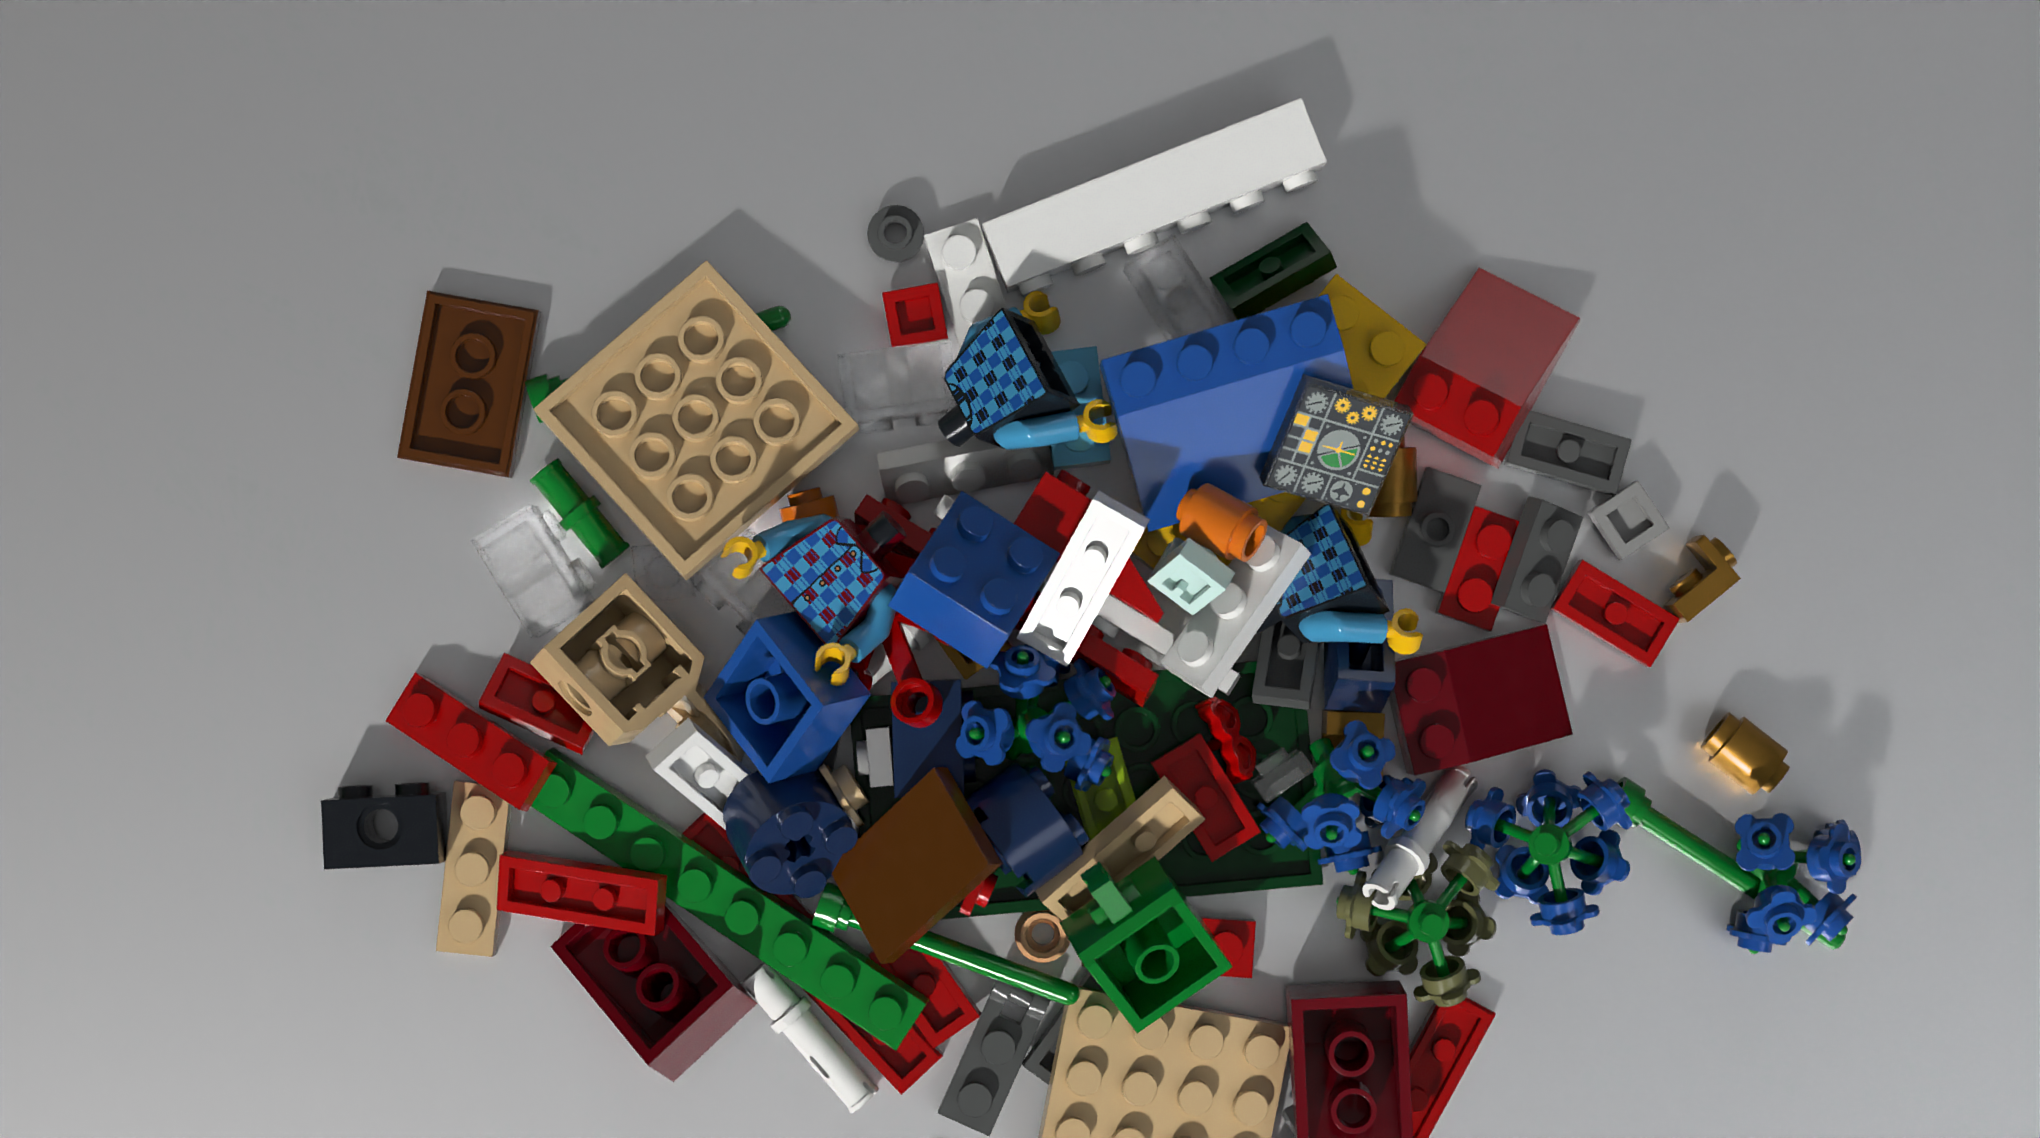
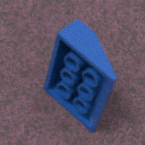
M1328 294L1109 357L1100 362L1101 373L1143 516L1150 519L1147 525L1148 532L1180 523V520L1176 518V512L1182 498L1190 489L1194 488L1197 490L1206 483L1212 484L1245 503L1289 491L1268 485V481L1308 387L1312 386L1356 400L1344 347Z

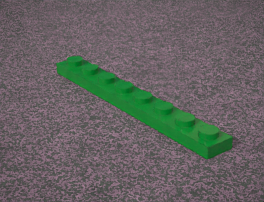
M554 747L545 752L544 755L557 762V765L531 807L622 868L667 875V898L895 1051L898 1049L930 999L829 931L813 926L811 919L772 893L758 888L747 876L693 840L685 837L684 834Z

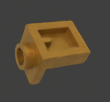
M1705 535L1695 536L1685 544L1706 571L1701 574L1697 568H1694L1669 588L1674 597L1664 604L1663 607L1666 611L1680 618L1678 623L1689 622L1741 579L1732 568L1737 564V560L1725 544L1716 537L1709 541Z

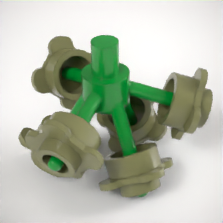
M1448 840L1442 848L1449 857L1440 869L1450 884L1436 902L1425 899L1423 896L1431 886V873L1438 867V861L1433 853L1429 854L1430 863L1426 871L1422 875L1414 876L1398 899L1413 901L1414 904L1408 910L1399 908L1383 910L1372 905L1377 889L1373 891L1371 896H1364L1362 888L1366 883L1367 873L1361 870L1356 875L1354 886L1344 885L1340 896L1336 900L1337 918L1346 920L1345 938L1353 939L1356 929H1360V937L1366 942L1368 952L1365 966L1374 976L1380 977L1387 971H1399L1402 975H1410L1418 966L1416 957L1418 940L1428 943L1433 960L1424 964L1420 969L1423 985L1416 987L1413 994L1419 1002L1434 1000V1003L1440 1007H1450L1461 1003L1468 995L1467 990L1481 980L1479 971L1477 969H1466L1465 962L1460 956H1466L1470 952L1471 946L1479 940H1489L1495 935L1496 922L1493 918L1487 917L1479 905V893L1484 887L1491 891H1496L1500 886L1499 881L1490 870L1494 862L1484 850L1470 843L1465 844L1461 848L1455 842ZM1378 916L1394 920L1383 925L1377 923ZM1441 939L1447 943L1448 951L1454 956L1444 955Z

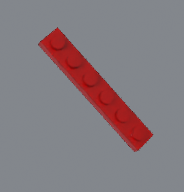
M866 494L854 512L855 523L867 526L882 511L887 512L899 523L907 535L891 551L916 560L937 528L932 527L927 532L911 522L910 513L895 501L883 498L879 502ZM1040 591L1036 592L1016 624L1015 629L1021 631L1041 595ZM1091 624L1070 663L1074 665V662L1081 658L1088 664L1091 670L1095 667L1101 668L1111 679L1118 693L1143 708L1154 691L1159 676L1151 671L1152 663L1135 650L1124 648L1121 652L1102 640L1104 634L1101 630Z

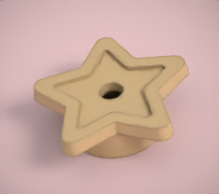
M823 764L819 767V770L831 787L840 805L847 811L857 827L865 825L857 810L868 804L869 800L851 771L845 764L834 771L828 765Z

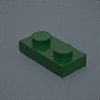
M1305 222L1209 279L1216 294L1234 319L1240 320L1264 311L1271 305L1336 269L1337 265L1331 251L1308 222Z

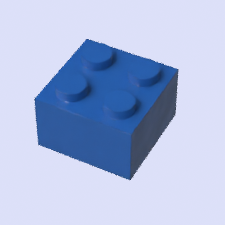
M961 491L909 569L888 606L987 669L1010 636L1060 556V553Z
M796 611L756 619L703 697L768 783L816 771L871 695L851 668L849 670V678L841 686L831 684V676L841 667L840 664L830 661L823 664L820 670H814L816 653L825 644Z

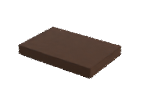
M427 291L397 458L512 478L527 396L525 381L530 379L541 311Z
M934 767L867 830L850 851L841 856L832 872V876L880 964L895 962L995 871L1002 862L947 767Z

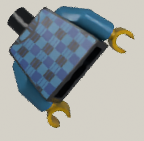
M1041 291L1030 292L1023 301L1024 309L1019 311L1016 307L1010 309L1002 307L995 315L975 322L969 327L957 358L945 371L944 377L957 405L938 421L942 434L953 445L960 447L972 436H975L979 440L998 447L1014 450L1078 440L1079 433L1086 432L1089 439L1097 443H1108L1117 436V423L1108 422L1102 425L1093 423L1097 418L1107 417L1112 414L1111 405L1107 401L1095 399L1085 406L1083 415L1076 416L1074 410L1080 404L1042 336L1053 333L1059 328L1061 323L1058 308L1050 307L1048 296Z
M1329 502L1313 514L1294 516L1288 520L1280 532L1302 543L1311 555L1256 632L1257 634L1282 620L1302 643H1383L1387 638L1390 648L1404 655L1415 653L1419 649L1423 638L1420 632H1405L1415 630L1418 624L1419 617L1412 609L1404 608L1398 610L1391 621L1387 620L1384 616L1390 610L1360 547L1370 542L1374 522L1368 518L1363 520L1362 511L1343 506L1340 515Z

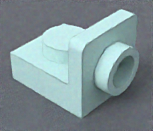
M1175 538L1168 544L1147 582L1191 615H1195L1227 589L1236 572L1222 563L1211 550L1200 546L1191 538L1185 541Z

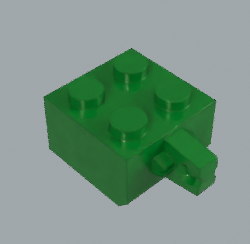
M1155 856L1117 883L1100 862L1093 865L1080 876L1088 885L1087 888L1094 899L1060 922L1061 927L1086 969L1137 1033L1233 967L1210 929Z

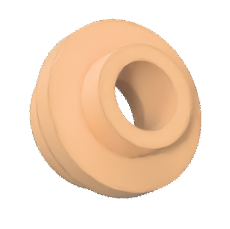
M1051 910L1024 912L1019 917L1015 926V942L1020 952L1026 958L1039 963L1051 962L1061 957L1070 944L1060 925L1062 920ZM1046 923L1053 928L1054 936L1050 942L1041 944L1033 939L1032 930L1037 924Z

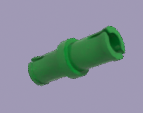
M557 458L539 471L530 482L539 489L562 517V520L559 522L566 532L571 529L603 569L626 551L630 545L624 541L598 509L601 502L596 496L593 495L589 498L561 464V460Z

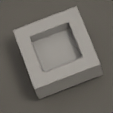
M1634 481L1617 492L1616 495L1611 496L1587 512L1618 560H1623L1670 528L1639 481Z
M891 726L867 728L866 740L856 741L859 776L869 775L870 787L893 786L894 763Z

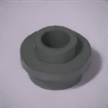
M891 205L880 209L872 217L868 225L867 236L870 247L877 256L885 261L898 263L909 260L918 253L924 241V228L920 218L914 211L905 206ZM893 223L903 225L907 231L906 237L899 243H891L885 238L886 228Z

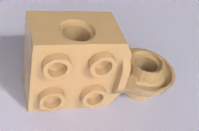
M626 573L547 643L530 662L608 746L631 742L657 717L661 718L664 714L668 713L677 723L676 728L689 717L738 761L742 762L745 754L744 750L703 698L707 691L698 681L705 656Z

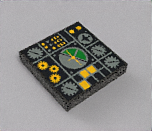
M1303 374L1259 478L1265 487L1369 516L1414 413L1408 405Z

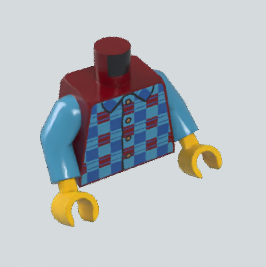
M882 511L863 530L851 519L837 516L832 518L826 514H820L783 522L755 535L753 540L741 536L734 537L726 543L721 558L727 557L734 552H740L747 557L748 562L735 567L732 572V576L738 579L749 576L758 559L766 562L759 570L825 644L816 653L814 670H820L823 664L830 661L840 664L841 667L831 676V684L841 686L849 678L850 662H860L890 635L896 611L889 607L888 604L896 593V589L902 581V576L885 556L907 535L899 523L885 511Z

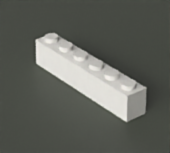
M1299 98L982 223L983 232L1007 293L1019 289L1022 297H1025L1030 292L1042 291L1054 285L1051 276L1070 268L1073 269L1075 276H1079L1107 264L1104 255L1125 247L1128 255L1149 249L1160 243L1157 234L1178 226L1179 232L1182 235L1200 229L1212 223L1210 213L1231 206L1233 214L1253 208L1265 202L1263 192L1283 185L1286 193H1290L1318 181L1315 172L1322 170L1327 160L1302 98Z

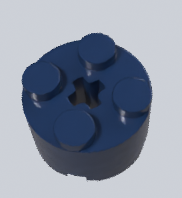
M1014 762L965 799L971 810H974L977 815L976 818L1000 858L1002 862L999 866L1005 875L1013 871L1018 879L1022 876L1024 880L1015 887L1025 897H1028L1083 854L1081 846L1089 841V837L1070 812L1065 815L1061 811L1058 812L1049 800L1056 792L1042 771L1036 765L1031 768L1028 765L1021 767L1018 763Z
M818 769L768 783L757 770L738 783L730 793L723 808V821L726 825V834L730 844L750 880L758 888L769 893L779 895L796 894L800 898L816 896L825 888L827 880L832 876V872L841 856L850 851L857 843L858 835L849 816Z

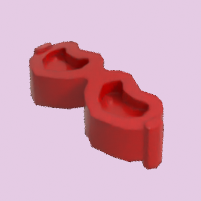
M1212 697L1196 704L1195 708L1198 710L1200 718L1208 724L1210 732L1215 738L1208 741L1207 745L1211 751L1220 749L1221 756L1227 765L1226 773L1227 777L1231 780V784L1235 785L1250 779L1253 776L1252 772L1256 765V749L1246 737L1239 734L1241 724L1238 710L1227 701L1217 697Z

